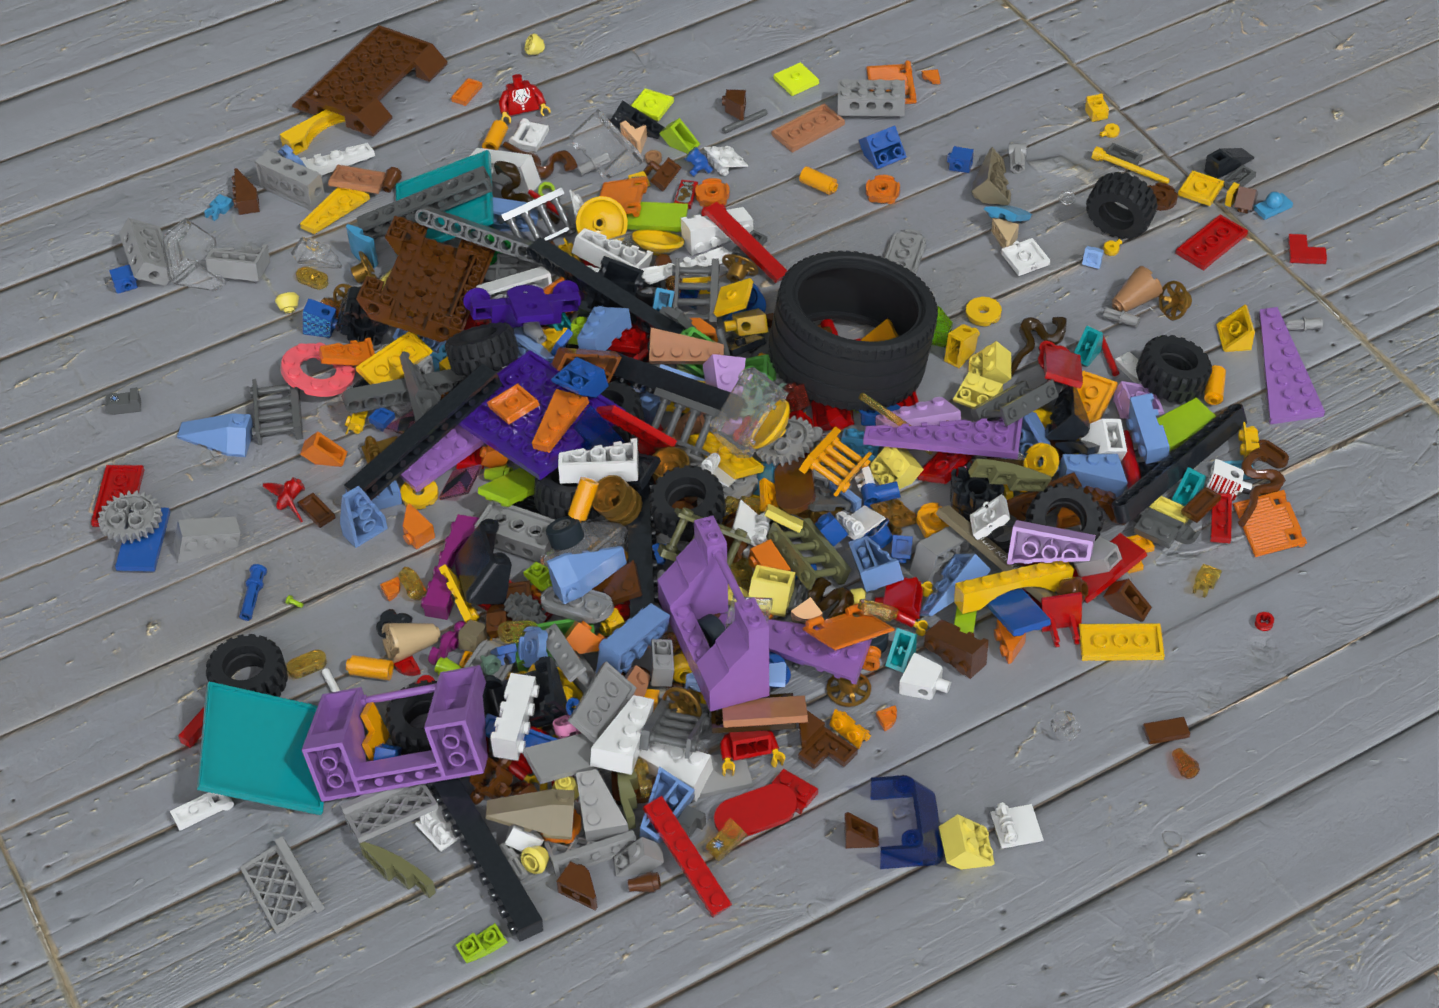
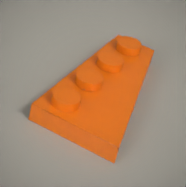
M556 389L532 441L533 449L550 453L589 404L588 397Z

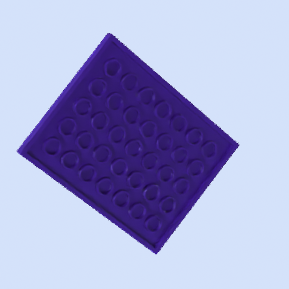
M529 350L497 373L502 386L458 425L539 480H542L558 468L559 453L582 449L614 426L611 422L596 415L597 407L615 405L624 411L626 410L601 394L596 398L586 396L588 397L589 404L551 452L533 449L532 441L555 390L574 392L553 383L551 379L560 371L554 368L550 362ZM518 383L538 400L540 406L508 425L488 407L487 402Z

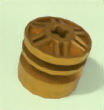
M666 447L653 454L652 456H657L661 460V463L652 475L653 483L656 485L655 481L659 477H663V474L668 470L671 472L675 467L684 468L685 465H690L687 453L680 448Z
M608 475L598 481L599 485L592 503L594 509L613 525L625 526L633 522L638 517L642 508V498L639 493L617 475Z

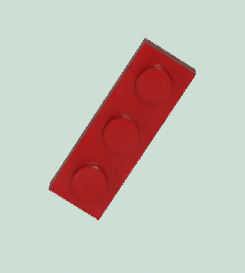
M1218 493L1221 495V500L1211 509L1210 542L1230 544L1232 494Z

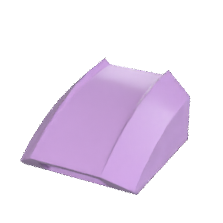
M1124 381L1119 383L1113 397V402H1115L1120 415L1119 418H1129L1130 397L1150 394L1148 389L1144 388L1142 384ZM1153 394V409H1158L1159 416L1165 414L1159 398Z

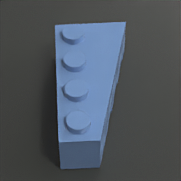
M650 603L647 607L642 608L633 618H629L622 627L615 629L612 635L600 642L596 673L606 661L620 674L622 672L627 673L634 659H640L648 645L651 647L652 639H659L668 630L670 615Z

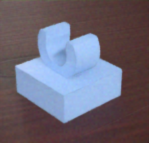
M1087 246L1082 265L1099 269L1104 250Z

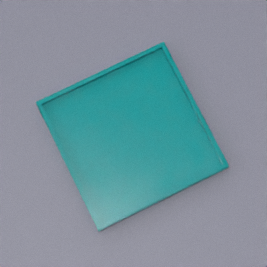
M489 150L397 183L396 201L481 166H484L490 176L492 185L491 153ZM489 192L447 209L444 212L484 226L494 224L493 193ZM441 217L438 218V222L441 225H444V219ZM455 223L456 230L461 231L460 224ZM429 227L426 238L440 243L456 238Z
M209 681L206 686L197 790L321 815L324 809V802L321 801L302 752L318 706Z

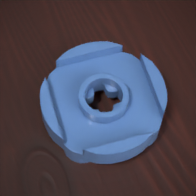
M285 144L277 151L280 156L305 166L299 156H296L288 145Z
M526 627L523 632H526L524 637L519 639L518 654L520 660L525 662L523 664L524 667L530 668L539 658L548 657L546 652L548 633L540 627Z

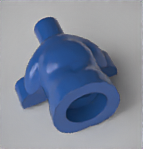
M694 147L684 158V160L694 165L689 172L693 177L699 170L704 169L708 174L713 170L708 163L707 157L697 147Z

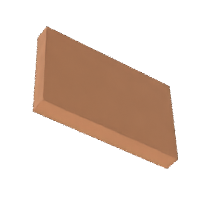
M337 165L328 180V186L379 194L386 172Z

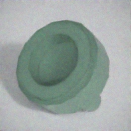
M496 655L480 656L482 660L480 666L485 675H493L500 669L501 661Z

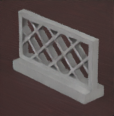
M426 784L364 794L340 805L345 821L352 829L359 843L439 809L438 803ZM409 801H416L414 806L407 805ZM422 802L431 803L424 807L420 806ZM389 809L396 810L394 814H387ZM402 811H410L406 815H401ZM369 818L376 819L374 823L367 822ZM383 819L390 820L386 824H381ZM363 828L370 829L369 831L360 834Z
M582 818L581 831L574 837L575 839L569 847L561 843L545 840L543 844L548 852L556 877H559L570 861L589 867L614 859L616 855L636 842L634 831L630 829L628 832L598 842H587L585 838H581L585 832ZM577 843L586 845L576 849L574 848ZM557 849L565 851L564 853L554 856V853Z
M283 836L275 840V846L240 867L277 934L316 910L319 913L325 909ZM278 853L279 857L276 864L267 863L269 857ZM254 866L260 867L257 876L249 875L248 870ZM265 868L274 869L271 878L262 877ZM279 869L288 871L285 880L276 879ZM260 881L269 882L266 892L258 891ZM274 883L283 884L280 894L271 893ZM288 885L297 887L294 896L285 895ZM269 897L278 898L275 908L266 906ZM283 899L292 900L289 910L280 909ZM297 901L307 904V907L303 910L294 911ZM278 913L287 914L286 920L277 925L275 921Z

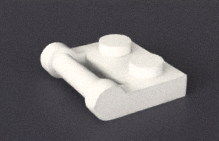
M523 118L519 123L516 133L509 139V143L520 149L537 152L549 132V126L533 123ZM525 129L528 130L524 139L519 140Z

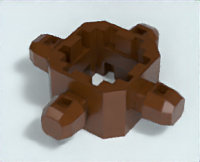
M488 757L484 773L470 776L469 782L476 788L470 795L474 804L478 805L485 795L491 799H497L501 796L508 797L511 794L509 785L512 783L513 775L506 768L510 766L513 760L498 758L499 760L495 761ZM493 770L497 771L495 773L497 776L489 782V787L485 786L487 784L486 779H490L493 775Z

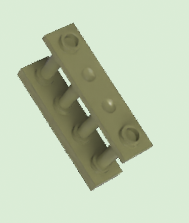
M684 507L683 509H675V513L680 517V520L670 543H667V545L660 543L657 549L661 557L674 562L676 557L682 552L677 550V544L687 522L694 523V520L703 518L693 514L692 510ZM718 524L723 536L725 534L734 538L727 554V564L731 570L730 566L741 542L750 544L751 539L747 535L748 532L743 529L737 528L734 530Z
M810 518L803 519V528L800 533L793 530L783 532L777 523H772L767 540H772L788 566L795 572L796 576L808 590L812 589L816 578L832 576L838 585L845 584L852 569ZM800 537L804 543L793 544L790 539ZM811 550L815 556L803 557L800 551ZM821 563L825 569L814 570L810 564Z

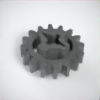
M515 592L514 595L511 593L504 603V611L508 612L507 616L511 617L513 622L517 621L520 627L522 625L540 624L547 618L545 616L547 612L542 610L543 607L538 603V600H533L531 595L527 597L523 592L521 595L518 592Z

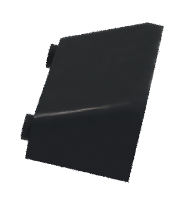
M603 256L601 269L597 273L635 296L638 289H642L644 285V270ZM587 296L586 300L582 301L578 308L577 317H586L588 319L594 307L606 306Z
M485 519L481 521L455 556V568L464 599L468 603L504 604L506 601L512 564L510 558L505 553H493L496 533L499 531L498 520Z
M550 656L539 658L535 662L536 670L521 674L536 677V685H539L538 697H534L533 704H535L534 714L529 716L528 720L530 727L539 728L553 723L555 719L561 716L568 715L566 711L567 699L556 662ZM487 675L484 677L486 681L483 692L485 718L487 714L500 718V705L502 701L506 702L504 693L509 679L501 681L493 675Z

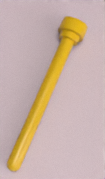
M1096 146L1092 153L1091 159L1108 161L1161 183L1168 184L1170 182L1169 178L1106 154V151L1101 147Z

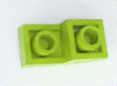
M586 317L574 318L571 323L573 335L568 344L578 345L577 337L587 321Z
M537 561L523 572L524 576L542 592L552 586L548 567Z
M956 606L954 625L960 627L961 632L966 634L968 632L974 633L977 611L962 614Z
M494 923L477 936L473 932L456 944V947L465 962L469 963L496 951L508 942L496 923Z

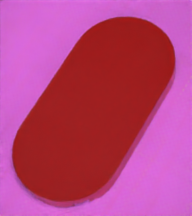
M773 783L727 799L715 811L714 822L716 829L721 835L729 837V839L738 840L784 824L794 816L797 810V798L790 787L780 783Z

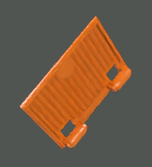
M907 60L904 64L866 66L868 80H905V95H909V98H905V104L917 103L910 61Z
M648 177L604 182L599 196L614 199L623 207L626 214H633L634 217H638L641 211L640 203L643 194L647 191Z
M1281 490L1258 496L1257 507L1243 527L1254 556L1258 557L1296 546L1304 547L1307 544L1306 538L1302 536L1301 527L1290 502L1286 500L1285 491ZM1250 499L1233 503L1239 519L1248 507ZM1278 499L1280 504L1276 505L1274 500ZM1293 534L1295 539L1291 540L1289 535Z
M858 603L847 607L845 614L826 620L822 616L808 619L802 630L833 650H838L892 632L895 628L863 610V605ZM853 613L858 614L859 617L853 616ZM817 625V627H819L820 629L815 630L813 629V626Z

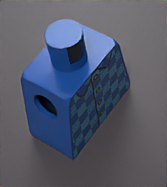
M308 298L303 309V334L326 338L331 337L334 329H336L338 320L336 319V309Z

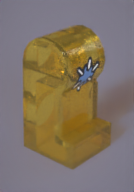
M730 818L717 835L709 841L705 849L717 861H720L748 835Z

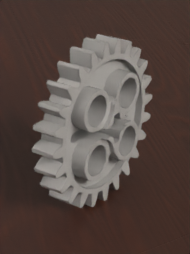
M795 416L789 419L785 428L786 431L781 438L763 448L755 449L758 458H761L762 462L766 461L767 465L773 462L774 466L778 463L784 466L785 462L791 465L792 460L799 462V457L805 458L804 453H810L809 448H814L813 442H816L814 429L808 423V420L803 421L802 417L796 420Z
M138 490L134 494L128 491L125 496L120 493L119 498L113 496L114 501L107 500L108 506H102L103 511L99 512L98 522L103 535L108 536L109 540L114 538L115 543L121 539L123 544L127 540H130L132 544L134 539L140 542L142 536L148 538V532L154 534L153 528H159L158 523L162 522L161 516H163L157 499L153 498L152 494L146 496L145 492L139 495Z

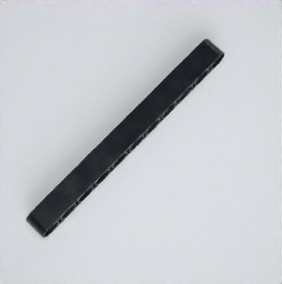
M537 238L526 249L527 255L532 260L557 276L563 277L564 280L575 282L579 290L609 308H629L631 323L649 335L651 328L681 334L682 331L686 330L544 238Z
M1233 404L1228 406L1115 499L1111 506L1116 522L1124 524L1132 521L1181 480L1188 467L1194 469L1242 429L1243 422L1247 424L1243 405Z

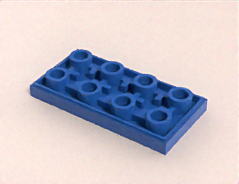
M161 507L163 514L161 516L162 522L158 523L159 528H153L154 534L148 532V538L142 536L140 542L134 539L132 544L130 540H127L125 544L121 543L115 565L117 571L156 570L171 512L170 508Z
M1022 588L1008 591L986 605L1013 636H1022L1024 633L1041 630L1043 627L1051 625L1050 618Z

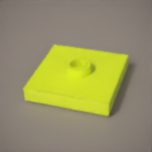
M801 62L773 74L774 80L791 96L819 84V79Z
M644 88L631 106L651 119L660 121L673 104L674 97Z

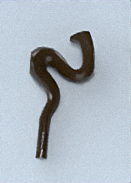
M505 161L494 163L497 175L503 173L512 180L502 186L501 196L503 199L527 203L535 200L527 193L514 192L513 189L519 187L521 183V175L515 164ZM547 211L551 221L557 225L560 219Z
M1028 317L1022 320L1019 333L1026 346L1017 353L1011 364V377L1015 374L1021 360L1035 347V340L1031 331H1036L1044 341H1051L1054 344L1061 343L1067 327L1065 317L1052 318V323L1057 326L1054 334H1048L1043 324L1036 318Z
M821 577L815 580L812 589L809 590L808 599L811 597L821 612L828 610L838 601L827 619L845 614V609L854 604L853 593L845 587L836 588L822 601L825 589L831 586L832 583Z

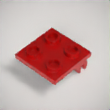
M1077 592L1041 598V609L1050 618L1051 625L1043 627L1041 631L1051 632L1054 647H1060L1057 629L1069 627L1071 630L1074 644H1080L1077 627H1079V624H1082V593Z

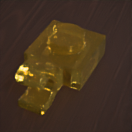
M727 496L725 502L728 503L725 509L729 513L738 509L740 500L756 513L760 507V499L741 496L740 499Z

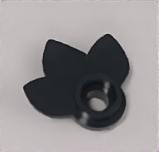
M388 609L380 616V621L376 625L377 633L379 636L386 638V632L382 633L384 624L412 623L413 618L406 613L396 614L394 609Z

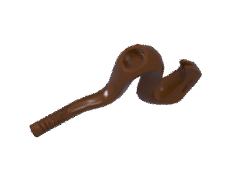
M507 141L503 143V147L511 152L532 155L540 180L552 175L555 162L565 164V171L577 168L575 159L566 150L551 154L547 159L546 165L541 166V160L537 154L525 152Z
M1256 448L1250 452L1240 468L1250 478L1266 479L1271 483L1257 485L1251 490L1249 505L1238 521V525L1241 527L1246 525L1256 509L1258 496L1279 491L1286 481L1284 475L1275 469L1255 470L1252 468V464L1256 461L1266 462L1268 456L1261 448Z

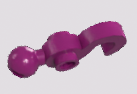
M458 621L454 625V632L450 630L441 636L439 649L432 647L428 657L430 664L436 666L440 657H447L448 652H452L459 647V631L466 624L465 621Z

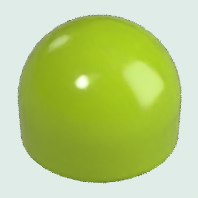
M550 182L541 183L538 188L539 195L544 196L542 190L546 188L554 191V185Z

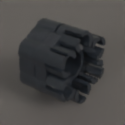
M352 286L341 301L336 330L340 331L343 335H347L349 343L353 340L363 342L365 336L366 338H371L373 343V337L375 336L374 345L377 346L381 344L382 335L386 334V331L388 332L389 325L369 318L356 300L361 287Z
M975 459L971 460V463L969 462L966 468L958 467V477L956 476L957 470L955 468L951 472V507L970 523V514L983 507L984 502H990L1001 494L1004 496L1003 484H990L988 478L970 477L968 471Z

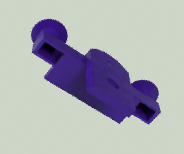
M564 280L555 285L552 294L546 295L543 288L533 285H518L507 291V298L490 299V295L485 289L473 288L465 294L463 303L466 309L470 311L473 320L491 319V323H507L514 328L523 327L524 323L539 322L540 325L561 323L562 312L578 311L581 298L577 284L570 280Z

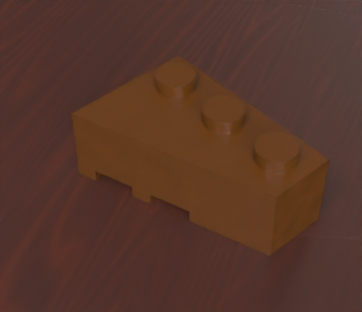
M942 619L925 633L924 646L930 652H934L941 657L945 663L955 667L960 674L971 679L987 665L988 639L983 638L979 640L974 637V633L968 632L966 634L961 632L960 627Z

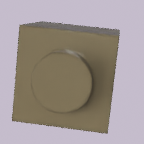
M469 620L459 631V649L474 653L478 645L488 639L486 624Z

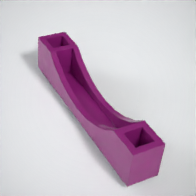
M458 514L455 522H452L451 533L445 539L444 551L440 552L438 566H435L433 570V579L428 582L427 594L423 596L421 601V607L424 609L426 617L448 620L454 605L453 598L446 584L448 580L441 574L439 567L446 564L452 570L455 556L475 530L474 526L479 520L478 517Z

